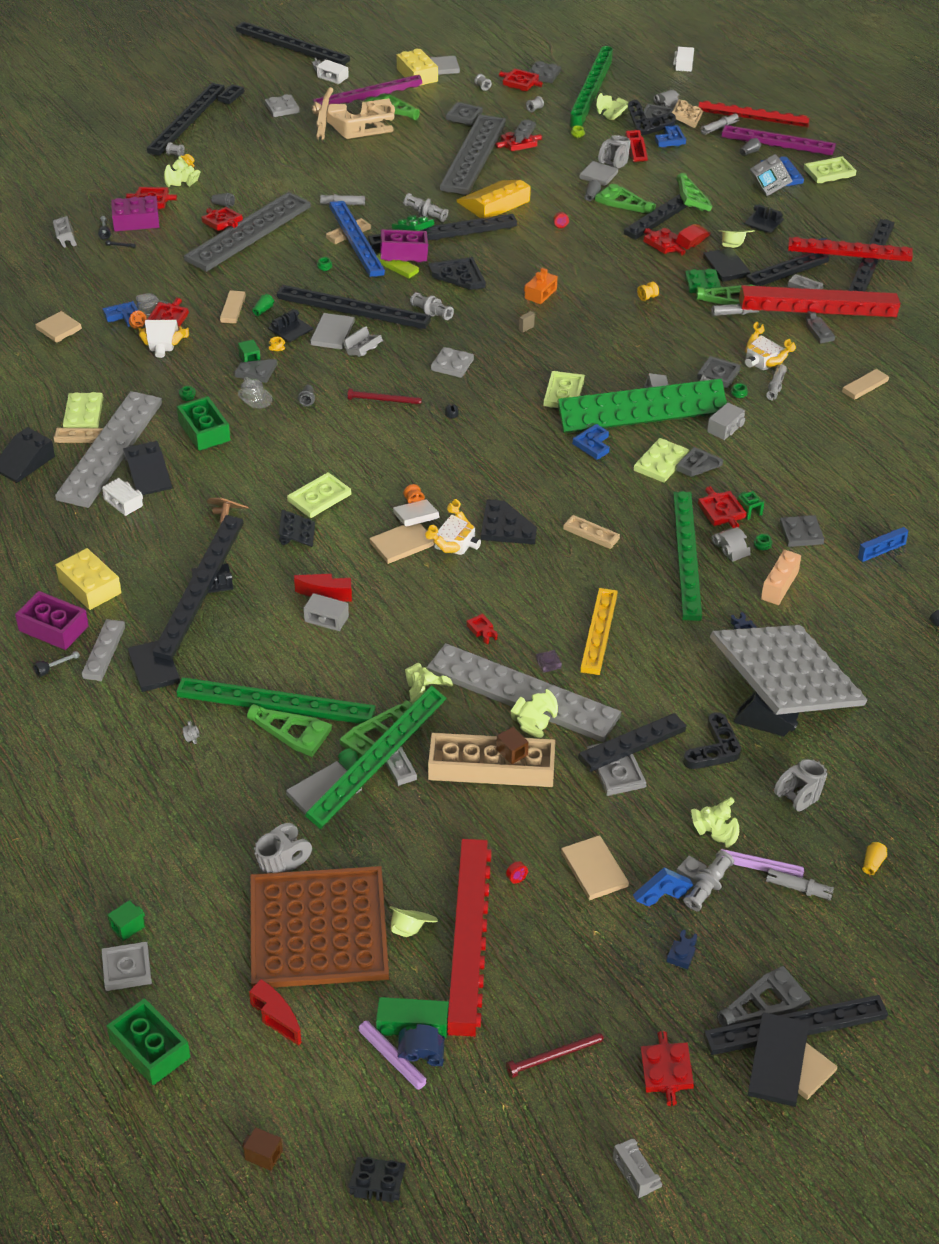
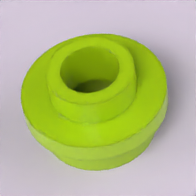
M574 126L571 130V135L575 138H581L585 135L584 128L582 126Z

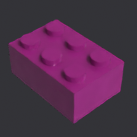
M156 196L116 198L111 200L114 231L160 228Z
M381 229V259L385 261H427V231Z
M40 591L15 614L20 632L64 650L89 627L85 609Z

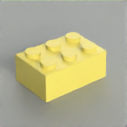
M421 49L396 54L397 70L404 77L420 74L423 82L421 85L438 81V66Z
M88 548L55 564L59 582L89 610L121 594L119 577Z

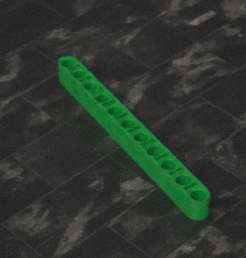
M601 47L571 110V128L583 126L612 63V47Z

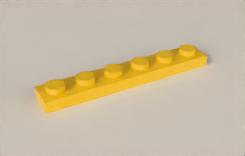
M599 588L581 664L582 673L600 675L617 600V590Z

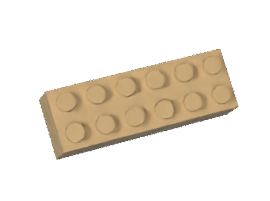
M432 733L428 762V780L553 787L555 740L525 738L529 742L528 756L511 765L496 750L497 736Z

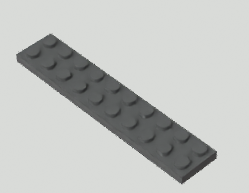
M479 114L440 185L441 191L459 193L461 195L469 194L506 124V118Z
M287 192L238 222L237 228L231 226L185 254L184 261L207 272L311 207L309 201Z

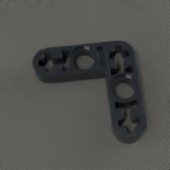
M632 100L628 103V111L635 129L640 130L641 135H648L663 130L665 126H674L676 124V116L673 113H666L646 119L639 101ZM642 116V119L637 120L635 117ZM655 122L660 123V125L654 126L652 124Z
M714 712L709 715L708 728L716 744L687 750L683 759V763L687 768L699 769L734 762L740 758L741 746L724 714ZM725 734L728 735L730 738L722 739L719 737V735ZM715 753L717 757L712 758L709 757L707 754Z

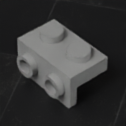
M362 327L345 338L343 343L348 355L360 357L367 354L366 351L376 348L377 344L383 340L381 335H370L367 327Z

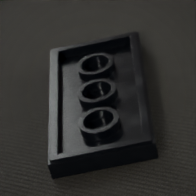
M765 1012L762 1013L747 1096L796 1107L809 1022Z

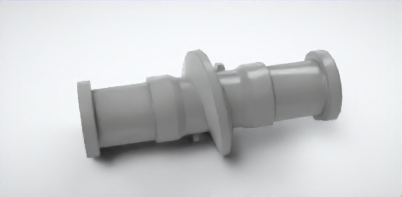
M411 193L405 196L404 206H410L418 210V215L435 217L440 219L441 222L446 220L448 209H441L434 204L432 205L431 199L428 198L426 201H423V199L412 196Z
M415 292L410 298L412 306H419L421 309H424L425 314L431 315V317L438 315L442 316L445 320H450L454 314V309L451 306H444L441 300L433 295L423 297L420 293Z
M719 850L712 864L707 869H700L699 873L694 876L696 882L694 889L683 899L687 907L694 911H700L702 908L701 904L709 897L711 890L721 889L722 885L719 880L724 876L727 868L734 864V859L729 853Z

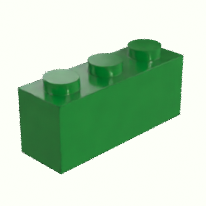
M379 997L376 1019L377 1030L385 1036L399 1035L403 1028H406L408 1031L416 1029L418 1024L437 1028L438 1034L447 1038L449 1001Z

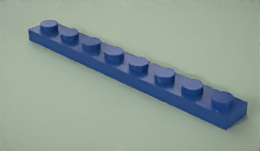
M344 201L330 202L329 208L370 277L384 275L385 269Z

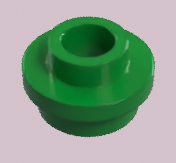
M322 257L317 262V268L327 271L332 268V262L329 258Z
M737 383L732 387L731 394L736 398H743L747 396L748 389L746 385Z
M184 386L179 390V396L184 401L193 400L196 395V390L191 386Z
M759 534L754 540V546L763 551L772 547L771 537L767 534Z

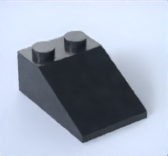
M28 427L13 437L0 455V474L18 483L55 457L52 440Z
M158 441L123 448L125 465L135 490H139L142 495L172 489Z

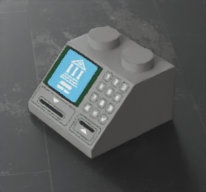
M776 154L750 168L755 183L766 196L793 182Z

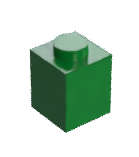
M254 339L238 343L239 357L242 362L261 360L260 350Z
M130 900L107 914L111 930L122 941H125L145 927L143 918L145 914L142 908L138 905L135 906Z

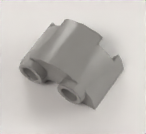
M675 90L659 93L653 96V102L657 105L674 108L679 94Z
M730 528L712 535L713 543L718 547H722L724 555L732 562L751 555L750 547L747 548L744 540L747 537L740 528Z

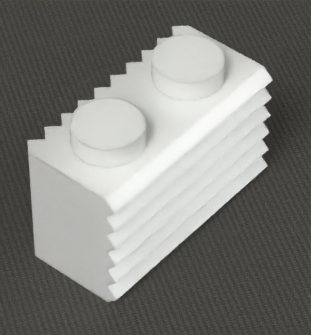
M678 47V51H675L673 66H676V71H692L694 48Z
M325 60L317 65V77L340 84L349 77L348 67Z
M120 478L102 487L105 501L109 502L111 506L115 507L124 516L143 506L141 492L134 490L128 482H124Z

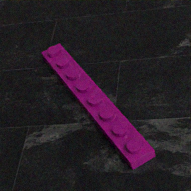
M418 74L333 94L329 98V104L351 103L357 99L364 100L370 96L377 97L383 93L390 94L396 90L403 91L408 87L415 88L423 84L422 78ZM323 97L313 99V102L322 105Z
M729 125L724 126L721 136L740 141H749L751 138H757L760 143L769 146L775 145L782 148H793L798 151L805 150L811 153H823L824 155H833L836 143Z

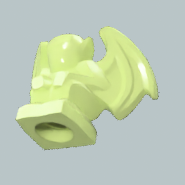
M600 93L596 103L597 112L601 114L602 110L606 109L603 115L609 120H614L622 114L626 115L628 113L629 102L621 98L612 101L611 96H602V93Z
M180 156L172 165L176 171H173L169 164L165 168L164 181L168 187L170 185L181 186V182H186L190 187L198 181L200 175L199 170L194 171V168L189 166Z
M420 663L405 669L408 686L412 687L409 690V702L412 704L426 692L425 687L428 685L453 686L450 678L443 675L436 676L429 672L426 667H422Z
M548 689L545 690V693L533 694L532 701L526 702L524 698L520 697L511 710V719L517 721L524 732L541 738L544 736L542 730L547 727L548 720H550V717L543 713L548 711L553 718L557 716L558 705L556 698Z
M732 797L724 800L717 806H706L701 811L691 809L693 824L699 835L705 834L706 831L712 832V839L725 843L726 848L732 846L739 835V823L736 818H733L729 824L725 822V820L731 817L729 806L734 803Z

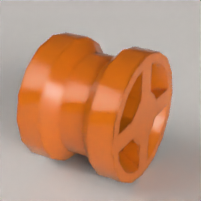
M142 311L133 312L129 317L130 326L134 329L142 328L145 324L146 315Z
M412 484L404 489L403 495L407 499L408 504L425 500V496L418 485Z

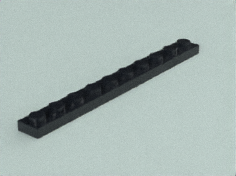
M242 22L236 26V32L243 35H249L264 42H270L307 56H313L316 59L329 60L341 65H345L350 61V56L247 22Z
M211 83L147 147V153L160 156L166 150L167 144L169 142L173 143L225 90L224 85Z
M512 213L435 225L420 231H427L428 240H439L440 238H452L459 235L482 233L491 230L496 231L503 228L509 229L517 226V220ZM381 234L368 236L372 249H380Z
M880 219L869 244L886 246L895 222L888 219ZM863 257L848 291L866 292L880 259Z
M282 285L277 292V299L398 323L419 329H426L431 321V315L286 285Z
M225 515L153 650V656L172 661L244 524L243 519Z

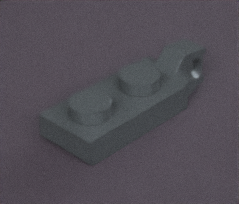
M522 120L514 132L515 142L521 143L524 138L528 139L536 127V122Z
M807 311L805 317L806 326L820 344L835 341V335L820 316L816 317L815 312Z

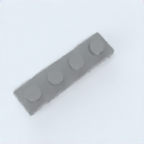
M105 620L83 669V679L102 681L124 632L125 621Z

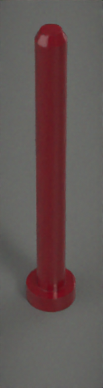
M353 388L348 389V400L361 398L410 404L422 403V399L418 397L353 391Z
M597 1033L516 1063L513 1060L506 1062L508 1075L510 1078L517 1077L520 1071L598 1044L604 1040V1037L601 1033Z

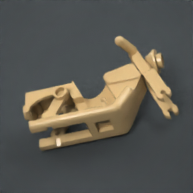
M329 87L323 97L322 105L314 102V105H312L313 114L318 116V132L316 134L318 140L320 136L322 140L325 138L326 121L346 139L393 132L392 125L385 126L384 123L380 122L383 119L390 121L394 119L395 108L391 104L390 99L362 102L361 113L354 115L347 111V105L329 104V98L333 92V88ZM366 123L377 126L376 128L365 129Z

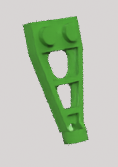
M383 93L377 97L371 96L364 101L390 99L395 108L394 114L408 116L413 120H417L420 114L419 109L391 94Z
M685 173L678 174L676 181L679 185L680 196L684 204L688 207H697L701 211H710L713 206L709 199Z
M610 184L595 196V201L607 206L649 214L656 208L655 203L647 202L617 184ZM620 195L626 197L624 201L615 200Z
M742 285L711 289L697 287L696 300L723 305L740 304L739 300L732 299L730 294L740 293ZM726 294V298L715 295Z
M406 700L402 704H398L353 727L339 739L340 745L346 749H353V751L357 752L358 757L361 758L375 743L364 734L372 729H377L384 734L389 728L383 725L382 722L389 718L397 721L413 704Z
M255 704L250 707L247 714L249 720L254 721L283 743L311 757L314 756L332 731V724L319 719L268 710ZM274 719L286 721L281 729L271 725ZM292 725L306 727L299 738H295L288 733Z

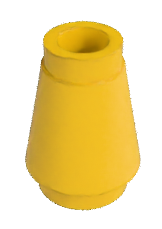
M872 842L867 846L862 868L866 874L874 875L887 857L885 845L879 842Z

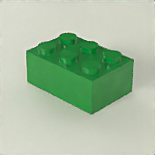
M209 396L177 406L178 421L198 451L231 441L229 424Z
M145 998L106 1025L110 1042L152 1086L191 1058L188 1041Z

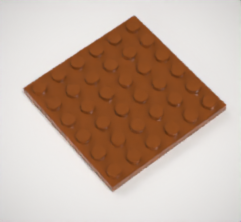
M382 866L250 874L252 988L260 979L273 988L389 980Z

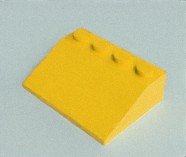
M502 180L457 199V203L479 218L497 216L529 202L530 185L522 180Z

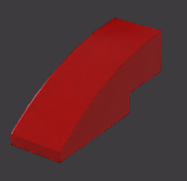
M640 130L626 131L625 137L631 140L629 155L633 162L648 161L644 139L641 137Z
M693 224L679 232L675 242L688 250L691 247H696L711 232L699 224Z
M332 573L294 575L295 592L309 597L314 593L343 602H352L351 578L332 579Z
M260 979L249 991L251 1005L261 1011L264 1024L299 1046L302 1043L301 1031L290 1006L272 986Z

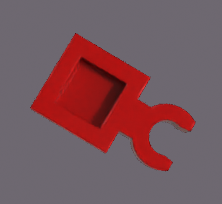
M484 614L467 620V627L476 637L482 635L484 643L489 644V637L497 640V631L493 629V624Z

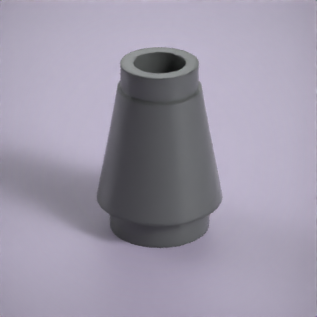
M751 138L740 149L741 155L745 156L759 151L761 147L760 141L757 138Z
M592 180L587 184L585 193L587 201H592L601 191V184L598 181Z
M231 193L213 195L212 203L229 208L234 205L235 197Z
M305 385L298 396V400L303 406H310L315 401L314 390L311 385Z

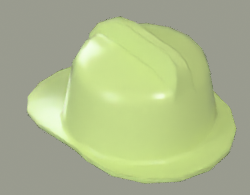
M755 230L718 231L722 232V245L735 248L743 243L747 232Z
M389 907L393 910L391 931L403 937L415 935L424 922H438L436 917L423 912Z

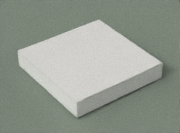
M427 499L393 507L394 514L404 526L439 518V512Z

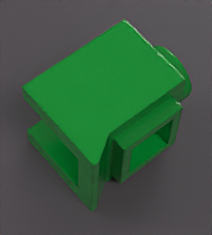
M754 491L742 492L738 495V502L747 512V520L751 517L752 508L756 510L759 516L763 515L765 501H762Z

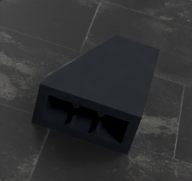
M754 691L738 708L733 722L784 737L789 731L793 732L797 727L798 721L796 720L799 712L776 715L759 694Z

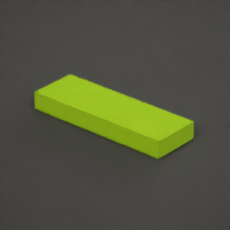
M381 253L377 255L383 266L407 278H411L419 272V267L407 261H385L381 259Z

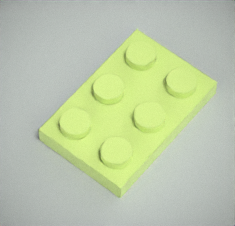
M843 156L804 164V170L816 183L856 176V170Z
M552 371L544 398V406L558 408V399L581 396L585 375Z
M69 393L63 428H98L103 393Z
M659 438L636 462L634 471L665 483L675 472L677 464L690 450Z
M327 472L287 495V501L312 518L350 496L351 488Z

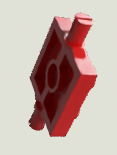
M514 69L508 73L502 71L499 73V77L504 78L503 85L509 88L528 91L532 86L542 87L543 85L542 81H538L539 74Z
M507 132L501 135L502 142H496V148L505 147L510 151L537 147V141L542 140V135H530L528 139L524 138L521 143L515 142L516 137H514V133Z
M139 187L135 194L126 193V198L156 196L158 209L165 208L168 200L177 201V194H169L168 187Z
M228 207L219 210L207 208V215L201 217L204 224L217 231L224 230L228 226L237 228L238 222L243 220L241 214Z
M649 228L645 229L644 233L647 235L644 236L643 242L664 254L669 252L685 254L686 250L675 242L677 234L667 228H662L656 232Z
M177 297L173 303L159 302L147 320H176L179 329L189 311L188 308L179 306L182 300Z
M711 486L707 487L705 492L708 496L699 498L698 505L711 524L717 526L729 523L732 528L739 527L736 520L746 518L747 512L732 492L716 493Z
M659 1031L657 1033L659 1044L641 1046L646 1093H666L667 1105L671 1106L672 1098V1104L675 1106L677 1104L675 1092L683 1089H694L688 1042L668 1043L667 1032L663 1031L662 1039V1032Z

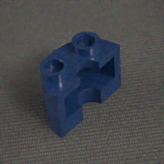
M418 1024L416 1029L408 1031L406 1028H403L399 1032L397 1057L408 1061H417L419 1058H423L431 1066L443 1067L445 1037L438 1034L437 1028L429 1025Z

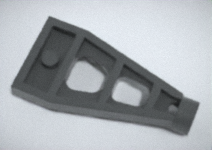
M781 966L765 974L729 1007L717 1012V1019L720 1025L725 1027L759 1020L762 1018L763 1012L774 1015L793 1013L809 1005L811 998L786 968ZM766 989H772L781 1000V1003L768 1006L760 998V994ZM752 1000L759 1008V1011L747 1014L742 1005Z

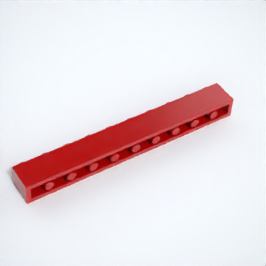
M742 285L739 295L740 306L744 310L804 313L811 311L824 314L897 317L901 305L897 293Z
M462 839L448 1012V1035L476 1037V1027L481 1028V1013H477V1008H482L483 994H478L479 988H483L484 975L480 974V969L485 967V956H481V951H486V937H482V932H487V919H483V914H488V901H484L485 897H489V883L485 882L486 879H490L491 866H487V862H491L492 849H487L488 840Z

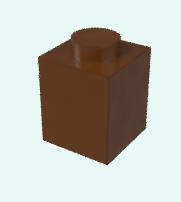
M512 727L497 735L496 750L512 765L528 756L529 742Z
M257 1127L254 1128L251 1135L248 1134L245 1137L242 1145L246 1161L270 1171L283 1151L282 1139Z

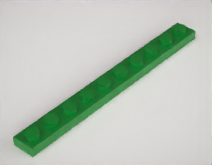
M685 491L673 492L682 620L701 621L702 608L692 493Z
M182 677L176 691L177 697L243 707H251L255 704L273 711L358 724L373 718L376 712V705Z
M431 686L306 812L305 817L321 830L432 716L447 698Z

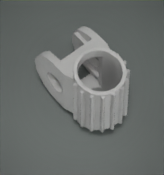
M612 135L610 139L603 142L600 148L599 162L609 164L615 168L625 166L628 162L631 140L624 136Z
M814 759L802 760L798 765L792 766L782 774L775 785L774 793L778 797L785 795L794 802L793 808L795 810L802 811L820 798L827 776V769ZM800 786H804L802 789L797 791L798 795L796 796L794 793V789Z
M281 824L270 833L263 835L255 843L254 851L261 873L289 872L308 859L312 852V845L303 838L297 840L298 829L294 824ZM301 850L297 856H293L295 852Z

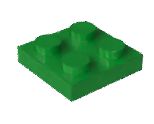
M416 215L407 216V219H398V222L393 223L392 230L420 231L433 226L434 219H428L427 216L417 218Z
M716 269L685 270V279L689 293H696L697 287H704V289L721 287Z

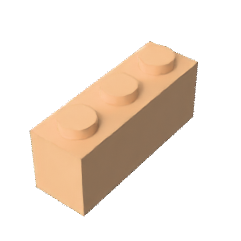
M783 550L763 584L761 600L776 605L780 604L799 572L802 555Z

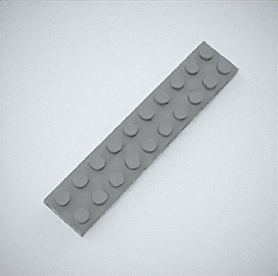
M130 391L55 494L56 500L89 508L102 490V487L105 486L124 459L123 448L133 446L161 406L162 398Z
M446 643L426 667L429 672L436 676L443 675L450 678L453 684L514 707L520 697L524 698L526 702L532 701L533 694L545 693V690L548 689L555 696L558 705V713L555 718L548 711L543 713L550 717L549 722L603 743L621 717V711Z

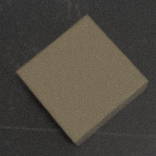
M530 311L519 317L520 332L523 333L534 327L535 313Z

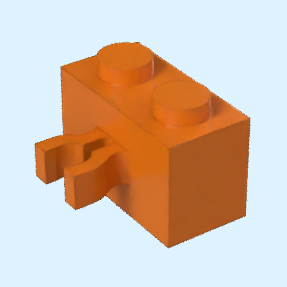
M541 268V271L537 272L533 279L526 283L524 287L525 299L542 304L557 290V276L547 273L548 269Z

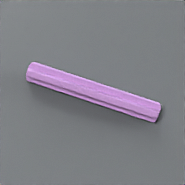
M721 849L732 856L734 859L733 865L769 872L771 868L800 878L804 874L803 866Z
M364 1021L359 1025V1032L416 1089H421L426 1085V1078L408 1060L397 1057L398 1050L369 1021Z

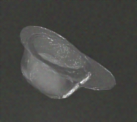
M152 293L136 296V307L145 315H150L159 302L168 304L166 301L159 300Z
M244 377V382L241 384L238 396L253 408L268 407L273 399L271 394L264 389L262 382L258 379Z

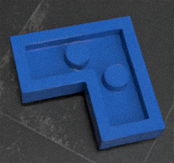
M678 125L665 126V134L655 135L658 147L665 148L667 146L686 144V138Z
M134 301L102 308L107 322L124 319L128 327H130L129 317L131 314L139 311Z
M596 424L574 437L572 444L598 460L609 453L610 447L602 442L609 437V431Z
M664 867L637 890L633 896L637 902L650 907L664 894L679 899L694 885L689 878Z

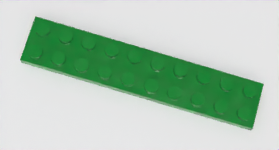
M722 379L557 400L563 433L586 431L596 424L602 428L712 415L727 404Z

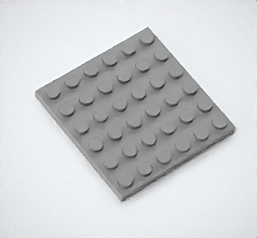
M801 625L712 631L710 635L712 641L776 715L864 706L868 700L862 694V691L851 682L850 678L841 671L839 666L831 660L827 653L821 649Z

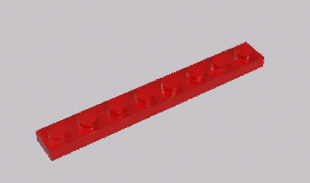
M710 101L699 102L698 106L703 112L727 116L736 113L741 118L809 127V118L805 115L793 116L791 113L780 114L778 111L752 110L750 107L725 106L723 103L712 104Z
M789 237L788 251L909 262H912L913 249L906 246L862 244L860 242L849 243L845 241L816 240L814 238L803 239L799 237Z

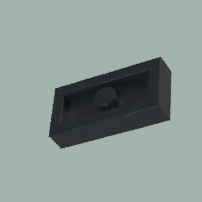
M232 84L218 95V101L231 104L244 93V87Z

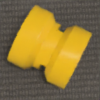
M652 281L647 283V285L639 286L637 288L638 297L642 301H646L650 297H657L659 295L657 284Z

